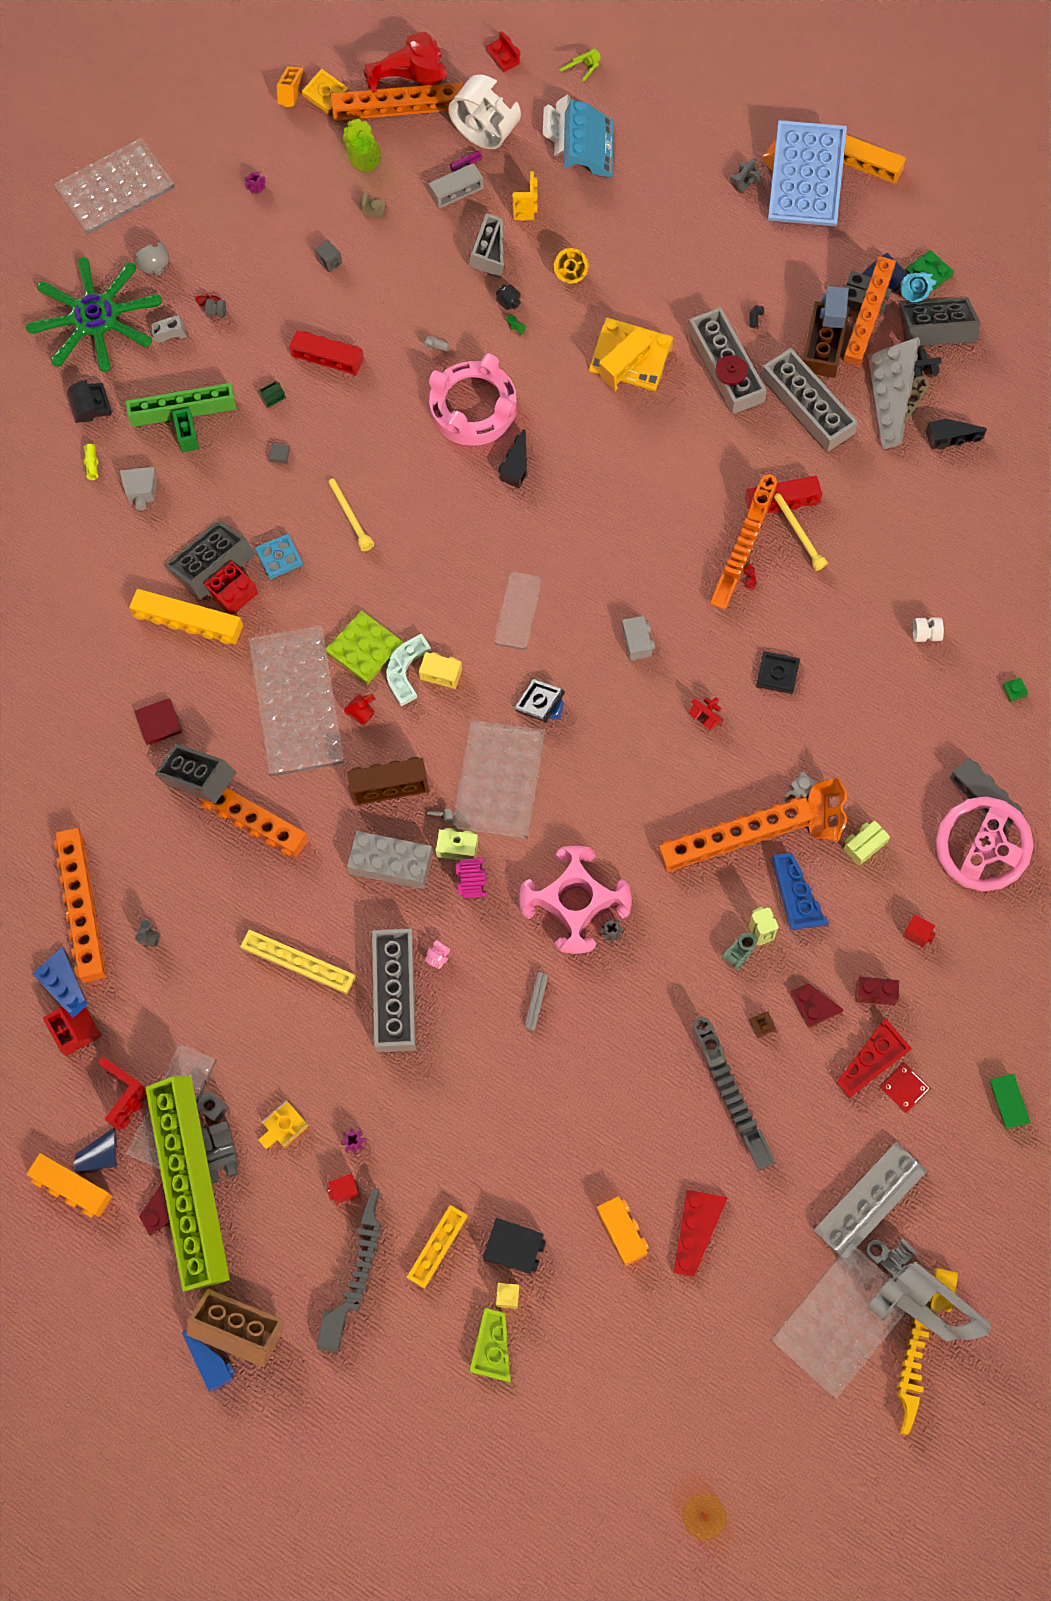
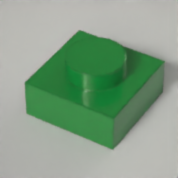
M1021 677L1005 682L1002 685L1009 702L1027 697L1029 694Z

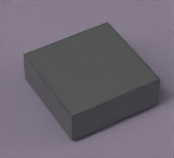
M272 443L269 462L287 464L290 446Z

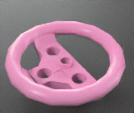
M987 796L967 799L953 807L940 823L936 838L938 860L948 876L963 887L982 892L1002 889L1018 880L1030 864L1034 848L1031 827L1022 813L1004 800ZM987 808L989 811L960 870L951 859L949 853L948 839L951 828L959 817L971 810ZM1007 818L1013 821L1019 831L1021 848L1007 842L1003 832ZM990 820H996L999 823V827L996 830H990L987 823ZM982 840H987V841H988V845L986 844L985 847H983V846L981 845V844H982L981 841H982ZM1006 846L1009 849L1008 855L1000 856L997 853L998 847ZM979 855L982 858V863L979 866H974L970 861L972 856ZM999 860L1012 867L1008 872L997 878L979 879L985 865Z

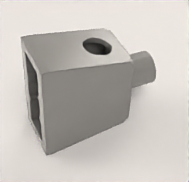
M155 468L121 470L120 474L129 503L135 504V509L145 510L146 502H153L155 500L158 481Z

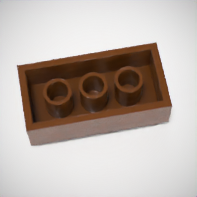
M815 301L803 362L814 374L835 378L850 307H847L844 328L823 326V319H820L821 308H824V304Z
M412 757L401 762L394 760L389 762V764H373L367 768L355 767L351 771H347L354 806L429 793L423 758Z

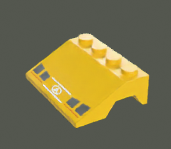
M606 318L589 372L600 375V359L605 354L608 355L618 342L621 343L630 331H634L638 326ZM638 327L653 341V350L638 366L634 365L628 372L630 376L627 379L623 377L621 381L656 392L669 352L672 351L673 337Z

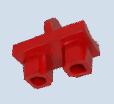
M706 697L704 702L708 704L707 707L694 698L691 702L693 706L688 713L689 715L698 720L703 712L707 714L708 717L702 724L709 730H712L717 724H722L724 720L712 712L714 709L719 713L722 709L717 705L719 702L717 697L713 700Z

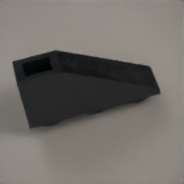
M942 419L928 422L926 435L931 450L944 449L953 445L960 446L967 442H979L984 439L987 429L986 427Z
M525 429L522 430L520 435L517 434L513 448H510L507 452L506 461L501 463L498 469L500 481L519 489L527 476Z

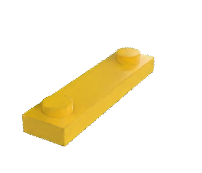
M451 1205L448 1207L406 1277L423 1289L426 1288L468 1215Z

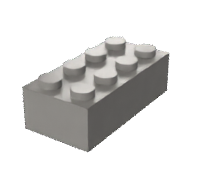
M356 831L347 869L350 875L425 889L433 850L430 845Z

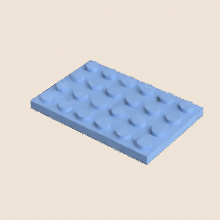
M778 121L768 221L825 226L837 225L847 126Z

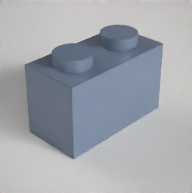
M827 286L826 293L822 294L821 304H824V308H821L820 312L823 326L844 328L849 288Z

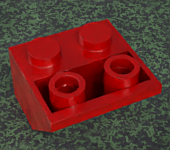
M232 560L203 583L218 605L230 615L235 614L258 595L256 585Z
M63 1007L43 1017L59 1050L65 1056L101 1037L86 1007L75 1017H72Z

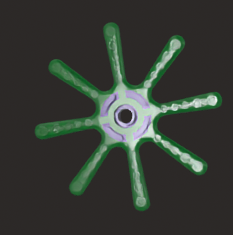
M81 257L78 259V267L85 295L80 299H75L47 282H39L37 290L40 293L70 306L72 311L70 314L61 317L29 322L26 324V331L30 334H35L57 327L73 325L75 326L74 333L51 358V363L56 367L61 366L82 337L93 335L99 370L108 372L111 369V364L103 337L104 333L108 330H115L143 347L150 346L152 343L150 336L118 322L117 316L129 311L157 307L161 305L162 298L160 295L155 294L124 303H114L113 297L135 273L136 265L132 262L126 263L106 292L97 294L93 288L90 261L87 257Z

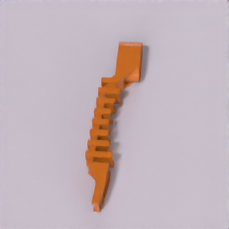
M764 475L759 482L747 518L744 521V527L741 529L737 544H735L730 559H728L727 566L725 565L724 573L721 575L710 602L711 606H716L726 611L774 497L777 479L773 475ZM758 500H764L765 503H759Z

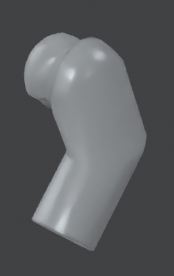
M427 336L424 346L447 352L450 343L441 341L433 336Z

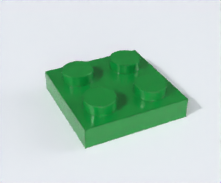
M931 249L905 268L908 274L916 272L932 274L931 279L936 280V284L932 286V291L950 279L955 272Z

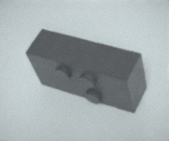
M175 744L155 775L168 787L215 804L237 772L223 759Z

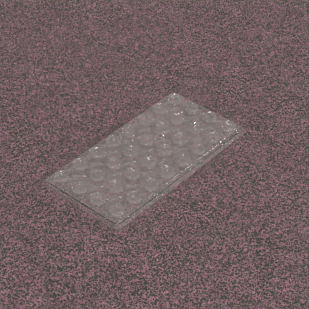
M322 625L249 638L270 777L345 763Z

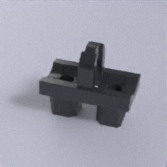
M919 349L917 352L918 361H915L914 379L923 376L922 369H927L928 377L937 376L939 374V364L942 362L941 357L927 359L925 349Z

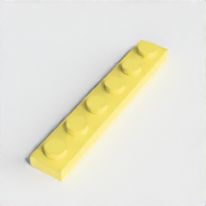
M251 930L248 931L240 946L241 949L345 994H348L356 978L352 973Z

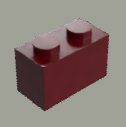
M859 976L856 982L855 1002L896 1005L899 1000V980Z

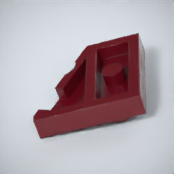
M809 983L790 992L808 1028L843 1012L839 1005Z
M163 1181L139 1216L149 1235L170 1224Z

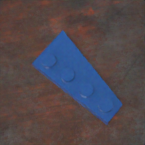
M793 854L773 855L772 862L789 930L827 926L829 922L823 916L818 901H815L811 893L812 890L809 884H806L803 873Z
M62 947L32 974L72 1017H75L88 1005V1002L77 981L78 978L72 969L73 966L67 957L68 954Z

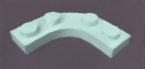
M422 634L400 645L390 657L387 668V680L392 693L401 707L417 698V694L407 680V668L414 660L431 651V647Z

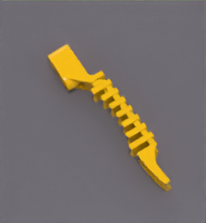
M936 1268L933 1276L955 1293L958 1273ZM935 1293L929 1300L928 1307L935 1313L940 1310L951 1312L953 1304L942 1295ZM915 1318L911 1324L913 1329L909 1332L911 1339L907 1341L909 1348L904 1354L906 1360L902 1362L904 1369L899 1375L901 1381L897 1383V1388L899 1389L897 1397L901 1400L904 1407V1420L900 1435L904 1436L908 1435L911 1430L920 1397L908 1395L906 1391L920 1394L924 1390V1387L908 1383L909 1380L915 1382L922 1380V1375L911 1373V1370L918 1371L922 1367V1364L913 1362L914 1359L919 1360L923 1357V1353L916 1352V1349L922 1350V1348H925V1342L918 1341V1339L929 1338V1332L923 1331V1328H929Z

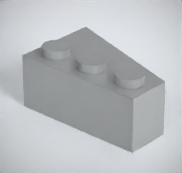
M486 213L470 256L469 267L498 277L502 276L504 267L503 219Z

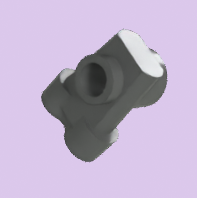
M148 920L140 922V929L136 933L135 939L139 944L156 947L160 939V932L152 930V925Z

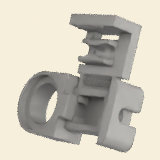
M904 1239L898 1243L899 1247L896 1250H891L890 1255L888 1254L890 1250L881 1241L874 1240L866 1247L868 1258L876 1266L880 1264L892 1277L904 1268L905 1264L917 1252ZM872 1245L880 1246L882 1250L880 1256L876 1257L871 1254L870 1248Z

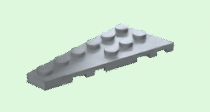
M918 337L868 355L881 442L884 450L902 444L905 429L904 420L908 412V398L911 395L915 374L914 365L918 357L917 349L920 346V339Z

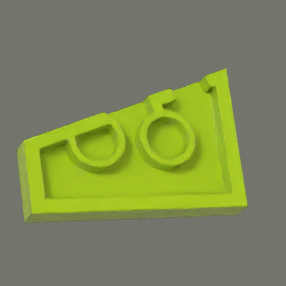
M484 1308L469 1372L510 1383L505 1313Z

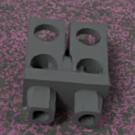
M851 270L845 288H849L847 307L857 309L860 312L872 277ZM887 288L884 300L888 301L892 289ZM886 302L882 303L879 311L880 314L884 313Z
M227 1121L210 1126V1132L207 1128L202 1129L212 1184L220 1181L219 1171L225 1170L228 1178L239 1175L238 1165L240 1163L231 1128Z

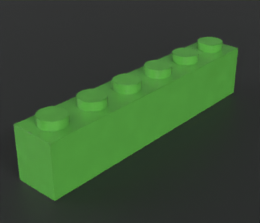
M231 383L126 401L127 415L132 427L174 420L172 411L190 408L193 417L237 409Z

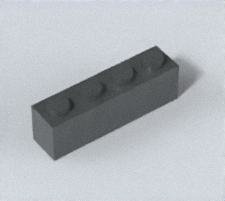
M971 758L967 759L952 772L950 779L969 799L987 796L1004 800L1018 809L1022 815L1024 814L1022 808L1009 798L1007 792L1000 789L995 784L994 779L990 775H986L982 771L981 766ZM980 809L985 815H987L989 809ZM1007 818L1003 827L1004 833L1014 825L1010 818ZM990 820L997 828L999 827V823L996 820Z

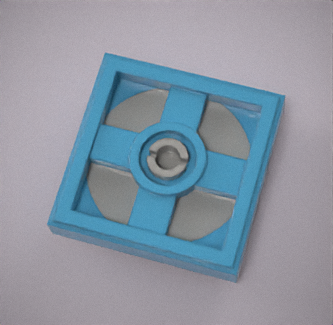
M289 534L255 547L270 580L303 566V562Z

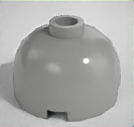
M158 242L156 247H153L152 244L148 245L136 253L137 258L133 257L141 271L146 274L160 275L164 272V268L169 263V253L164 243Z

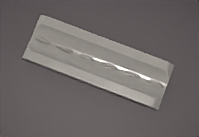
M896 1142L813 1231L845 1260L927 1170Z

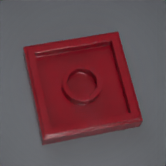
M170 698L134 710L146 745L182 733Z

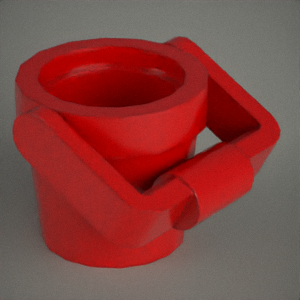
M373 693L366 696L357 695L344 708V713L360 724L365 725L375 713L369 703L375 700Z

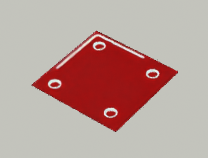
M905 1062L880 1086L906 1113L931 1089Z

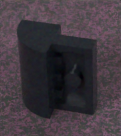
M81 380L68 388L67 397L75 423L93 421L94 417L111 416L112 410L103 383L88 384L87 380Z

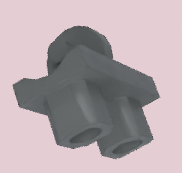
M751 159L748 163L742 162L739 166L740 174L733 173L730 177L731 184L737 186L739 193H743L751 184L757 185L761 179L759 176L760 171L756 168V159Z

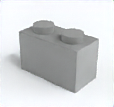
M644 616L622 620V631L630 661L652 657V650L655 649L653 638L650 639L649 633H651L649 622H645Z

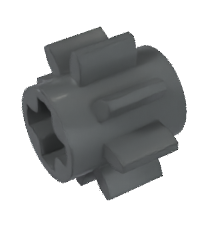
M609 918L607 923H601L604 929L599 930V934H604V942L610 940L614 944L615 939H622L619 932H623L624 927H619L620 920L615 922ZM613 928L615 929V932L612 931V932L608 933V929H609V930H612Z

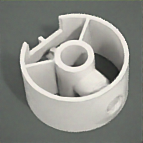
M474 75L468 79L449 104V115L458 131L469 141L485 149H496L501 146L521 118L518 102H515L509 109L503 103V98H500L491 90L497 80L485 75Z

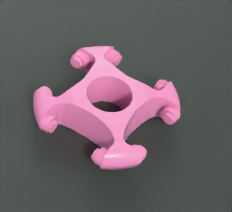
M576 845L560 847L555 857L559 861L563 860L564 862L569 859L571 863L556 881L543 890L536 892L535 884L530 879L521 884L519 897L521 914L525 918L531 919L535 914L533 906H541L557 917L570 933L571 937L569 939L566 937L562 939L560 937L555 942L556 948L560 952L570 954L591 952L595 948L596 942L592 938L588 939L586 937L582 939L580 935L589 922L607 908L614 905L618 906L616 908V915L620 919L630 915L632 903L630 885L621 879L616 884V892L610 891L595 881L580 863L582 859L585 862H590L595 858L596 854L591 847ZM580 887L588 891L592 901L583 910L573 911L565 908L560 903L559 897L568 888Z

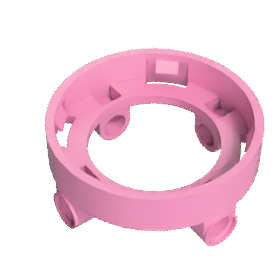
M485 354L481 362H462L449 367L444 372L434 370L430 376L429 385H431L429 403L433 423L443 436L455 443L477 446L493 442L503 436L515 420L517 412L516 390L509 376L499 369V360L494 355ZM470 377H478L491 382L500 394L495 405V413L480 422H467L466 416L459 411H453L451 414L446 406V396L449 389L456 382ZM435 404H438L439 412L442 417H439L437 410L434 412ZM492 426L494 428V430L483 434H477L476 432L488 429Z

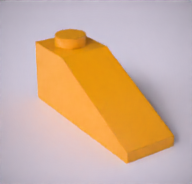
M287 66L277 83L278 105H283L284 107L295 105L301 85L303 68Z

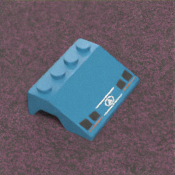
M570 100L565 111L563 168H568L575 164L588 166L592 174L612 178L613 120L588 103Z

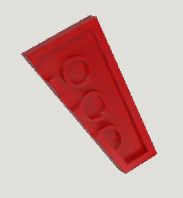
M885 1018L836 1084L850 1099L910 1052L912 1048Z
M691 1190L686 1191L674 1274L689 1277L695 1276L728 1197Z

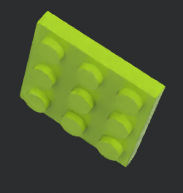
M361 610L325 649V652L368 685L390 661L391 655L403 644V641Z

